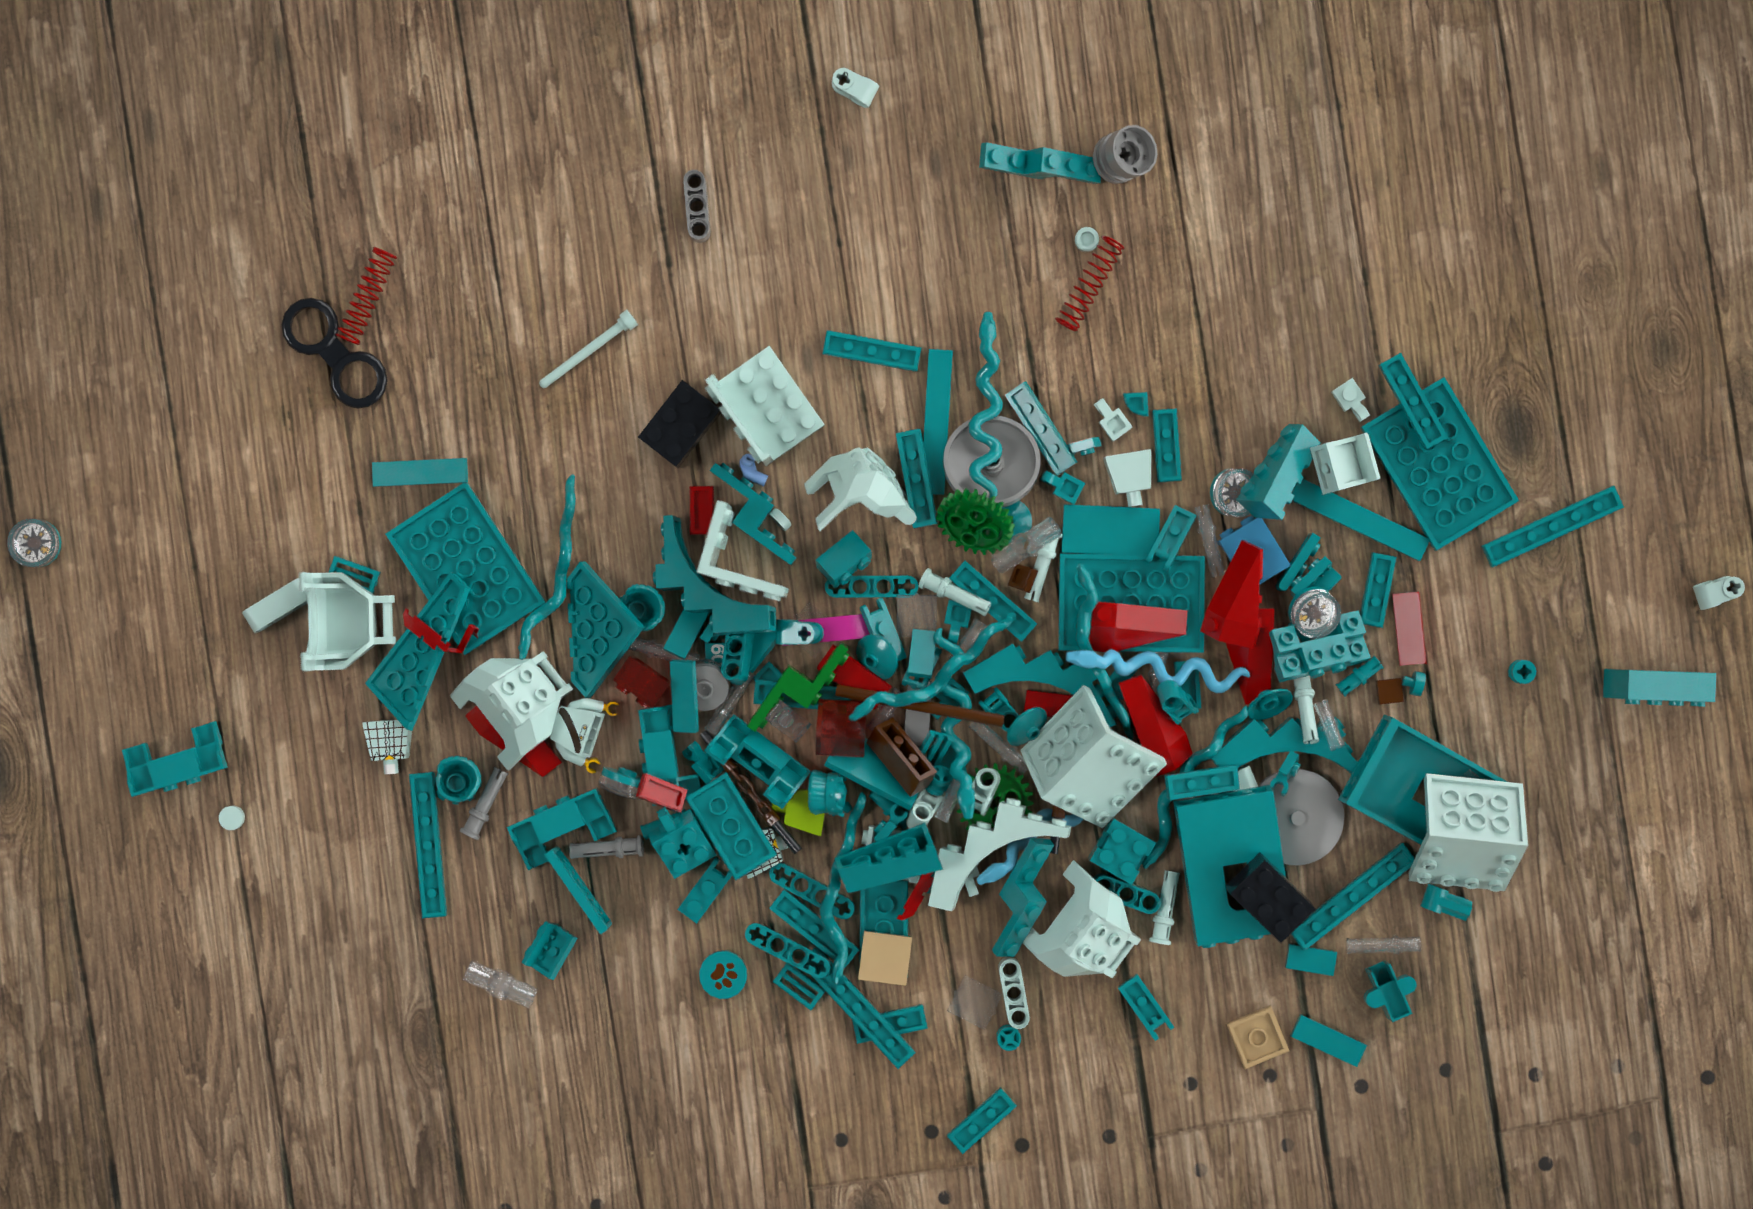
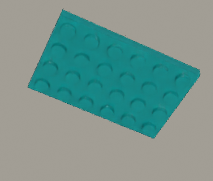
M1445 377L1422 390L1448 436L1445 440L1425 450L1400 404L1360 427L1363 433H1368L1373 450L1425 536L1430 540L1434 551L1441 549L1519 501Z
M462 483L385 534L428 601L450 572L456 573L471 588L452 633L453 639L459 645L469 624H473L479 629L477 633L478 638L472 634L463 651L464 655L481 646L546 602L469 483Z
M1059 554L1058 651L1080 650L1076 642L1077 615L1079 607L1087 599V592L1080 583L1077 567L1078 564H1083L1084 568L1090 573V577L1097 589L1098 602L1188 610L1186 635L1117 652L1204 653V633L1200 630L1204 620L1205 556H1176L1167 572L1163 570L1167 561L1157 556H1154L1153 561L1148 563L1146 562L1148 555Z

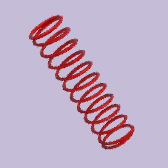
M1103 235L1101 238L1111 246L1115 247L1120 253L1109 251L1100 245H1097V247L1107 252L1111 257H1113L1115 261L1104 259L1095 253H1092V255L1102 260L1105 264L1109 266L1110 269L1099 267L1094 263L1087 261L1088 264L1094 266L1099 271H1101L1105 275V278L1094 275L1089 271L1083 269V272L1089 274L1094 279H1096L1101 284V286L1089 283L1080 277L1078 278V280L1084 282L1089 287H1091L1096 292V294L1082 290L1077 286H1073L1075 289L1079 290L1084 295H1086L1092 302L1082 300L1080 298L1075 297L1072 294H1069L1070 297L1074 298L1079 303H1081L1087 310L1077 308L1075 306L1070 305L1067 302H1064L1065 305L1075 310L1082 318L1072 316L1068 313H1065L1062 310H1059L1060 313L1064 314L1073 322H1075L1077 326H1074L1071 323L1059 317L1055 318V320L1058 323L1072 331H1078L1077 328H1080V325L1076 320L1085 319L1081 312H1089V308L1086 304L1094 303L1091 296H1089L1098 295V291L1094 287H1103V284L1099 279H1108V276L1104 271L1113 270L1109 263H1117V259L1114 255H1121V250L1125 249L1122 244L1108 236Z
M373 247L372 252L382 257L389 263L378 261L372 258H368V260L373 264L377 265L378 267L382 268L386 272L379 271L370 267L364 268L365 270L377 276L383 281L362 275V279L374 285L378 289L357 284V287L369 293L375 298L365 296L359 293H353L354 296L369 304L370 306H366L353 301L349 302L352 306L356 307L357 309L361 310L367 315L357 313L351 310H345L347 314L351 315L352 317L356 318L362 323H358L344 318L342 319L344 323H346L347 325L351 326L359 332L338 327L339 331L343 332L344 334L348 335L354 340H351L338 333L335 334L336 336L344 340H347L351 343H354L356 345H360V340H358L351 334L347 333L346 331L358 335H364V332L350 323L365 327L368 326V324L359 317L355 316L354 314L366 318H371V314L365 311L364 309L360 308L359 306L368 309H376L373 304L363 299L362 297L375 301L379 300V297H377L375 294L368 291L367 289L377 292H383V289L375 283H373L372 281L383 284L387 283V281L375 272L385 275L391 274L389 270H387L380 264L394 266V263L383 255L397 259L395 255L388 253L377 247Z

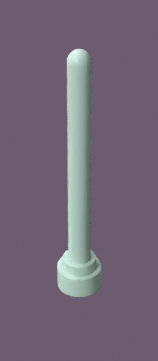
M626 309L619 315L620 318L617 319L618 322L541 379L539 385L542 388H547L621 331L634 329L638 326L634 317Z

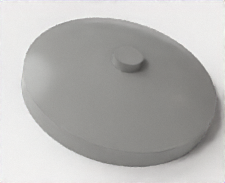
M997 416L983 423L981 430L999 440L1003 448L1002 456L996 462L982 468L981 474L997 487L998 495L994 502H1003L1002 507H1006L1020 501L1034 487L1039 475L1041 460L1038 445L1032 434L1020 423L1007 417ZM968 420L952 433L946 444L943 459L944 473L954 492L958 489L963 494L964 489L967 488L970 493H973L974 489H977L979 495H982L985 491L989 498V491L975 483L970 477L969 467L975 459L987 454L990 451V447L975 440L970 435L968 426L970 420Z
M1299 769L1296 776H1290L1287 781L1289 789L1285 796L1281 795V791L1284 788L1283 785L1277 784L1273 789L1283 861L1287 865L1310 864L1327 855L1338 842L1344 825L1343 804L1338 800L1339 794L1331 783L1319 774ZM1279 771L1266 777L1259 783L1258 787L1270 786L1271 781L1277 776Z

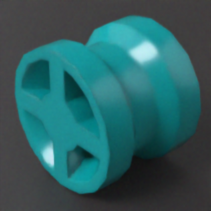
M1515 660L1508 667V676L1515 683L1527 684L1536 677V667L1528 660Z
M935 765L933 767L937 773L926 790L932 795L942 796L947 792L952 776L948 768Z
M1010 1024L1002 1025L998 1029L996 1038L1002 1049L1012 1051L1019 1047L1021 1035L1018 1029L1013 1028Z

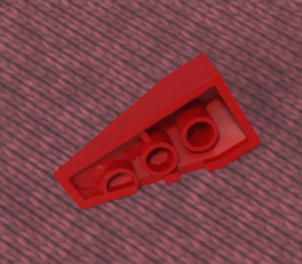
M1241 540L1207 607L1200 630L1202 633L1221 642L1251 649L1255 648L1262 618H1259V603H1262V595H1259V583L1263 578L1262 548L1246 540Z
M1098 602L1091 614L1088 639L1094 652H1107L1110 649L1121 651L1186 635L1188 610Z
M1259 608V618H1262L1255 648L1251 649L1226 643L1234 669L1244 667L1250 673L1249 678L1240 676L1237 679L1245 705H1249L1262 691L1271 690L1273 646L1269 632L1274 629V609Z
M1142 675L1119 682L1118 684L1132 721L1138 744L1164 757L1167 763L1153 778L1176 770L1193 754L1185 730L1180 724L1177 725L1170 715L1163 710L1159 697Z
M476 705L465 717L480 736L501 750H504L503 738ZM546 740L530 750L519 761L542 777L562 763Z

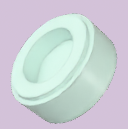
M1091 227L1081 228L1075 235V245L1082 252L1093 251L1099 243V235Z
M774 508L769 513L770 517L784 531L791 527V522L779 509Z
M238 806L225 807L219 814V823L226 830L240 828L245 820L244 812Z

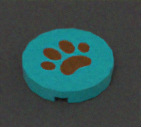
M728 950L714 952L701 965L699 971L700 983L710 996L718 999H729L738 995L744 988L747 980L746 965L743 959L734 952Z

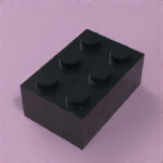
M681 380L638 438L675 467L679 468L722 412L711 401Z
M1261 852L1225 886L1230 895L1280 943L1316 910L1311 901Z

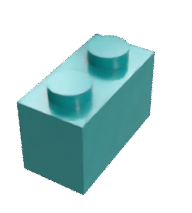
M852 530L816 559V568L836 588L840 584L845 585L853 577V573L858 569H865L871 563L872 550Z

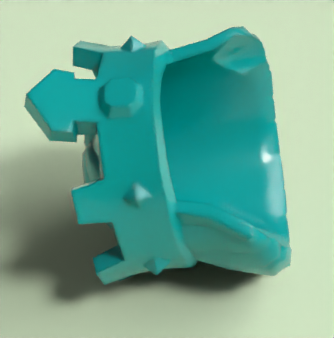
M634 584L619 598L645 627L642 630L643 632L654 629L664 617L665 603L663 597L652 586Z
M450 756L441 760L437 766L438 773L435 782L438 788L436 793L439 799L443 801L447 799L452 804L458 805L460 802L471 801L475 798L474 795L478 788L481 787L482 781L480 771L472 760H468V758L463 756Z
M815 769L811 771L808 784V806L810 812L815 815L828 813L833 817L835 815L844 817L845 813H849L853 808L849 802H846L847 788L844 781H847V778L835 771L828 774Z

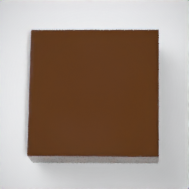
M1016 563L1008 586L1030 593L1038 570Z
M1401 678L1376 680L1379 705L1404 702Z

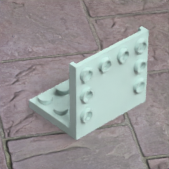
M770 346L718 381L714 375L706 379L708 386L705 387L706 391L716 404L722 403L723 406L719 408L727 420L730 418L734 420L737 425L733 428L741 440L744 438L748 440L751 446L747 449L757 463L762 461L765 466L769 465L825 426Z
M717 500L697 572L717 578L715 583L734 588L735 583L740 584L739 590L753 594H757L758 590L764 591L763 597L780 601L781 597L787 598L789 588L716 567L720 550H725L729 537L725 534L727 526H732L735 513L732 511L733 507L728 503Z
M1085 685L1040 729V735L1035 740L1029 741L1020 750L1041 799L1101 828L1167 765L1164 757L1110 730L1091 689Z
M1426 773L1424 788L1427 833L1410 868L1409 881L1420 884H1441L1446 887L1460 886L1468 889H1488L1493 892L1505 891L1528 847L1523 784Z

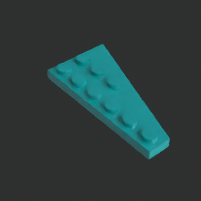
M450 572L417 615L419 619L442 637L441 641L445 644L449 642L471 589L456 573ZM407 628L365 684L406 730L413 731L445 652L438 645L435 650L423 641L424 636L419 638Z

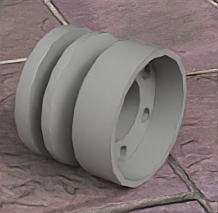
M1128 125L1102 137L1097 142L1093 152L1094 166L1098 174L1105 181L1113 184H1122L1151 171L1158 155L1157 145L1153 136L1145 128L1137 125Z

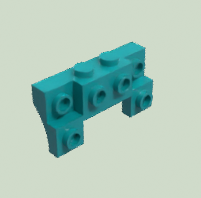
M1359 610L1335 616L1334 621L1338 631L1337 635L1302 643L1299 642L1294 625L1271 630L1269 636L1274 651V669L1279 683L1310 676L1313 679L1324 675V672L1327 671L1339 673L1346 670V667L1366 663L1371 657L1363 637L1366 630Z
M672 705L638 710L642 739H639L640 753H645L646 763H642L643 774L647 773L687 789L686 797L700 789L698 774L679 776L673 736Z
M735 714L704 750L713 760L718 761L722 765H725L730 758H733L768 784L769 787L763 795L772 804L777 805L781 809L785 807L811 773L809 769L758 731L754 732L748 728L747 723Z
M214 721L191 728L195 742L194 748L152 760L147 742L123 749L127 784L131 797L163 788V792L171 791L178 788L177 783L186 781L187 785L201 781L200 776L228 768L221 746L223 741L217 722Z
M598 788L570 799L569 795L555 801L556 806L549 809L547 805L533 810L535 815L507 827L510 837L528 870L549 862L544 855L548 852L544 844L545 842L586 824L594 842L617 832Z

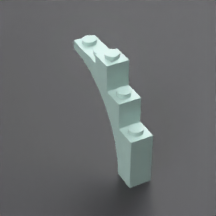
M1007 798L1006 801H1001L994 828H991L990 823L977 821V824H972L969 827L964 851H961V846L947 844V847L940 849L939 859L943 870L935 871L928 906L953 911L956 907L960 891L970 873L982 859L994 850L1010 842L1027 837L1054 836L1068 838L1072 826L1066 825L1067 821L1052 818V822L1042 820L1043 816L1035 813H1028V816H1024L1026 806L1020 805V800Z

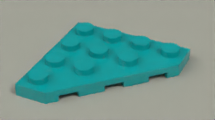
M580 561L567 578V589H570L571 602L568 604V621L572 625V638H569L570 657H573L571 682L585 698H591L645 627L587 562Z

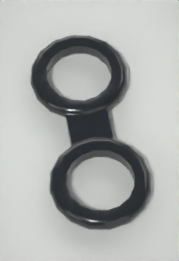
M306 298L290 305L284 313L281 324L283 337L287 344L298 353L306 355L319 354L332 368L330 376L331 389L336 398L344 405L359 409L369 407L378 402L385 393L388 382L386 369L381 361L370 353L362 351L350 352L335 335L338 333V317L332 307L323 300ZM307 308L319 309L328 320L327 335L322 341L314 345L300 343L292 331L293 319L298 312ZM363 361L370 364L375 370L377 383L370 395L365 398L356 399L344 392L340 379L347 365L352 362Z

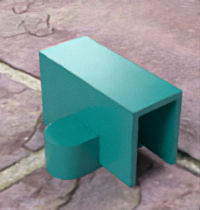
M1385 960L1365 969L1373 988L1364 993V1002L1371 1008L1381 1006L1386 1018L1392 1022L1413 1014L1405 995L1415 991L1417 983L1414 978L1406 974L1396 977L1391 964Z

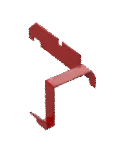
M407 608L403 613L404 626L419 638L424 636L423 641L434 650L438 645L444 652L463 653L472 634L478 638L477 633L479 629L475 625L469 624L458 647L449 648L451 645L449 642L443 643L441 641L442 637L416 615L411 617L408 614L409 610Z
M934 872L927 873L926 875L923 874L903 907L905 909L904 913L898 915L897 919L905 920L915 914L925 897L922 895L923 892L927 893L933 883L934 878L931 875Z

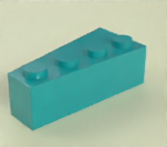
M1288 424L1283 428L1277 442L1269 448L1263 462L1255 468L1249 482L1241 488V493L1236 500L1253 517L1283 519L1285 504H1291L1294 495L1291 493L1296 485H1300L1304 478L1301 473L1302 470L1308 468L1313 460L1310 448L1321 444L1303 424Z
M1604 669L1603 698L1625 699V704L1640 705V700H1647V705H1662V701H1669L1668 705L1684 706V701H1690V706L1705 707V702H1715L1716 673Z
M926 823L835 858L847 893L943 870Z

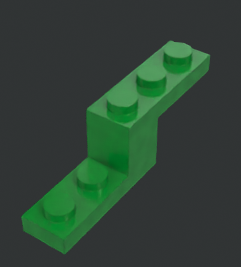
M840 641L814 680H811L789 664L754 713L747 727L754 732L758 727L763 729L770 719L767 714L771 708L777 709L783 701L782 693L806 709L810 704L814 706L822 695L819 692L824 684L828 686L836 675L833 673L834 669L838 664L842 666L850 655L847 653L848 646Z

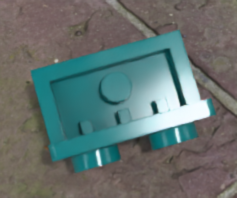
M1326 556L1321 560L1317 558L1308 567L1310 571L1304 577L1300 575L1291 584V587H1293L1291 589V596L1294 598L1301 590L1313 586L1322 587L1329 592L1342 577L1332 568V562Z
M545 921L537 930V936L532 945L525 951L522 964L533 967L548 979L554 980L578 938L557 923Z

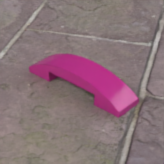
M862 614L798 620L819 623L824 630V636L820 642L861 639L869 635Z

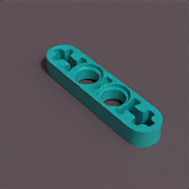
M908 575L853 576L849 583L851 594H845L846 589H839L838 594H833V590L828 587L831 583L828 580L825 582L826 593L834 598L912 597L917 593L919 587L917 580ZM883 579L889 581L891 585L890 591L885 594L877 590V583ZM893 579H898L897 584H905V580L909 579L911 584H915V589H911L908 594L905 593V589H897L899 594H893L895 587ZM856 580H863L866 583L867 588L864 593L858 594L854 592L852 586Z
M783 862L771 867L769 872L772 882L820 908L821 903L816 900L815 895L819 890L827 891L828 886ZM783 867L785 868L784 873L791 876V872L796 874L790 886L785 884L788 882V879L781 877L778 880L775 878L776 873L773 872L774 869L779 870ZM799 878H804L808 882V888L803 892L796 890L794 886L795 881ZM838 893L837 897L839 898L836 899V902L839 904L849 903L848 908L850 911L849 913L845 911L843 914H840V908L834 905L832 914L839 919H848L854 913V903L847 896Z
M754 923L746 928V940L759 949L813 977L825 978L830 974L832 964L823 955L763 924ZM759 927L760 934L768 937V932L772 934L767 940L766 947L762 945L765 940L756 938L754 941L752 939L753 934H751V930H757ZM775 938H780L784 942V948L780 952H775L771 947V943ZM797 949L805 952L806 957L802 963H796L793 960V952ZM811 954L815 956L812 961L816 963L825 962L824 967L827 968L825 972L816 973L817 968L813 965H809V969L805 968L810 961Z

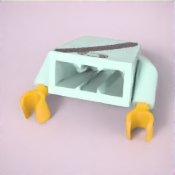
M583 698L570 702L568 707L560 706L550 739L555 741V747L563 759L578 766H586L589 773H596V770L591 769L589 764L596 762L600 765L599 759L591 757L605 716L601 712L606 711L608 715L615 716L617 714L610 713L608 707L611 704L617 706L619 704L616 702L604 704L600 700Z

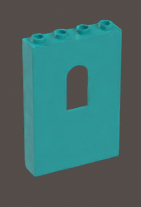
M1384 714L1338 800L1421 845L1427 833L1426 807L1412 798L1426 773L1507 781L1397 719Z
M1269 785L1173 801L1192 928L1197 946L1211 948L1216 946V943L1234 944L1238 943L1240 939L1258 940L1263 938V935L1271 934L1246 909L1235 910L1230 907L1225 887L1223 866L1240 863L1248 864L1261 852L1286 877L1272 788Z

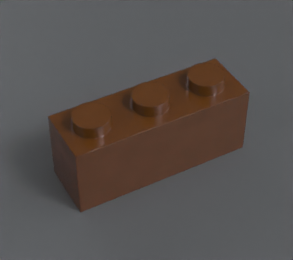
M892 717L875 726L866 743L907 794L911 797L928 788L937 771L897 721Z

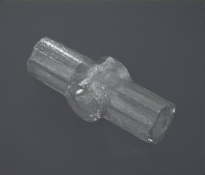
M1048 517L1027 532L1016 534L1007 547L1004 546L1002 551L998 550L991 555V561L994 567L1003 574L1026 558L1036 557L1041 548L1061 536V530L1053 518ZM1028 541V546L1024 550V544Z
M473 960L470 962L463 978L464 981L485 989L493 997L501 1000L508 999L529 1009L538 991V988L515 979V976L501 969L494 970Z

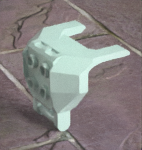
M868 447L862 449L855 448L850 452L830 457L804 483L806 493L809 495L814 494L826 482L830 481L835 496L833 502L816 517L819 531L844 509L860 502L873 513L887 518L895 516L906 525L913 524L916 521V515L910 508L907 493L900 487L895 478L896 474Z
M300 572L299 591H305L309 625L307 651L301 653V669L303 671L343 670L376 644H396V637H393L392 603H395V595L375 596L342 572ZM376 603H383V637H376Z
M544 651L532 659L491 658L465 677L450 694L451 699L459 709H462L469 701L474 702L503 738L505 749L497 758L508 771L525 754L551 735L560 700L573 690L572 686L565 683L547 660L548 656ZM551 681H552V682L555 684V686L558 688V691L555 690V687H554V685L551 683Z
M1073 860L1063 873V876L1075 886L1073 896L1044 934L1040 935L1032 927L1023 944L1042 963L1064 977L1104 973L1113 978L1117 973L1116 969L1132 947L1139 944L1141 938L1130 930L1122 899L1098 883Z

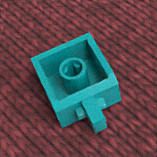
M666 807L657 811L662 824L648 832L652 846L674 879L717 855L712 841L691 809L673 818Z

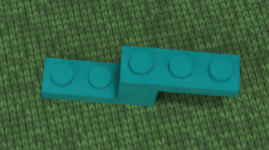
M987 142L981 143L979 168L1034 179L1056 176L1091 184L1101 183V176L1094 166L1093 157L1045 147L1022 150Z
M715 463L710 471L748 498V501L732 523L792 566L797 559L793 555L795 550L785 543L780 546L773 540L776 536L765 528L762 532L758 530L775 507L771 503L773 498L763 491L760 494L756 493L751 489L754 485L744 477L738 480L732 475L734 470L726 464L722 463L719 466Z
M1030 839L999 893L1013 914L992 949L996 957H1015L1047 903L1033 884V881L1054 847L1050 839Z

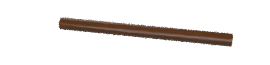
M838 684L835 696L865 701L877 691ZM931 701L897 707L1003 727L1005 715Z

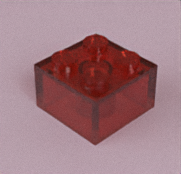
M634 655L628 657L613 679L617 683L615 687L626 695L630 693L637 697L635 701L646 709L657 707L671 687L669 679Z
M818 700L815 755L864 757L866 716L856 721L849 720V716L853 713L854 709L863 701Z

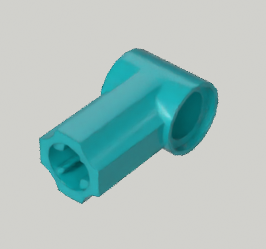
M1431 884L1427 885L1421 907L1439 914L1442 912L1464 921L1467 920L1472 911V901L1448 893V890Z

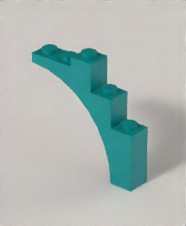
M674 515L663 516L664 522L661 523V534L664 537V546L661 549V555L665 564H655L656 571L653 572V582L656 585V589L662 591L684 590V593L681 595L684 611L690 613L712 612L710 628L714 634L735 635L776 632V608L770 605H754L735 601L711 586L697 572L694 563L688 555L682 535L681 519Z
M1012 643L962 672L975 694L991 686L1014 681L1046 683L1064 689L1072 695L1085 685L1091 689L1109 728L1116 725L1114 718L1117 716L1110 705L1106 706L1101 699L1105 695L1098 684L1093 685L1092 683L1097 679L1092 669L1071 664L1062 670L1060 666L1064 663L1057 652L1052 653L1051 650H1048L1031 661L1024 663L1023 660L1027 658L1020 645L1015 647Z
M1325 716L1316 724L1319 742L1310 744V741H1308V744L1303 743L1301 720L1298 718L1294 720L1288 717L1269 735L1267 734L1269 728L1260 719L1258 721L1250 719L1223 743L1221 750L1211 758V761L1217 767L1237 765L1238 769L1242 765L1261 756L1278 752H1304L1327 758L1346 769L1350 774H1352L1358 763L1351 755L1354 752L1345 741L1340 742L1346 736V733L1342 730L1345 726L1337 717L1332 719L1330 716Z

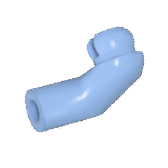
M751 454L743 455L739 462L743 477L764 486L768 475L757 471L755 459Z

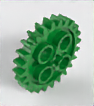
M967 488L964 489L963 494L957 489L954 494L949 493L947 498L944 497L937 510L938 515L936 517V520L939 521L938 527L944 528L941 534L949 535V542L955 540L957 542L955 547L963 545L965 552L970 548L974 554L980 550L983 555H986L988 550L994 554L996 549L1002 551L1004 546L1007 547L1014 533L1015 524L1012 523L1013 516L1008 515L1010 510L1002 509L1003 502H994L996 497L988 498L985 491L982 495H979L977 489L970 493Z
M994 763L993 769L998 771L1001 780L993 799L998 796L999 802L1005 801L1004 797L1008 792H1015L1018 795L1017 800L1021 801L1020 805L1026 806L1025 814L1033 813L1027 809V806L1034 804L1033 801L1027 800V797L1033 795V792L1025 791L1030 784L1028 782L1021 784L1020 782L1024 776L1021 774L1015 777V768L1009 773L1006 772V764L1002 766L1001 770H998L997 763ZM976 767V768H975V773H976V775H977V773L979 772V769ZM986 772L982 777L983 783L988 779L994 780L993 774ZM969 774V775L972 777V783H973V781H974L976 775H975V776H972L971 774ZM998 806L989 807L984 816L974 812L971 819L962 817L960 822H969L966 830H969L970 825L977 824V821L990 823L991 828H994L995 824L992 822V817L998 812ZM960 808L956 810L957 813H962Z

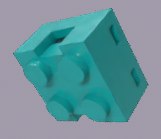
M1112 818L1107 823L1088 859L1132 885L1140 872L1138 870L1145 857L1150 855L1156 842L1117 819Z

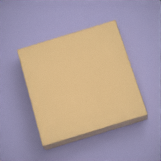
M864 931L858 980L906 986L912 936Z
M1270 1005L1226 1023L1244 1069L1289 1052Z

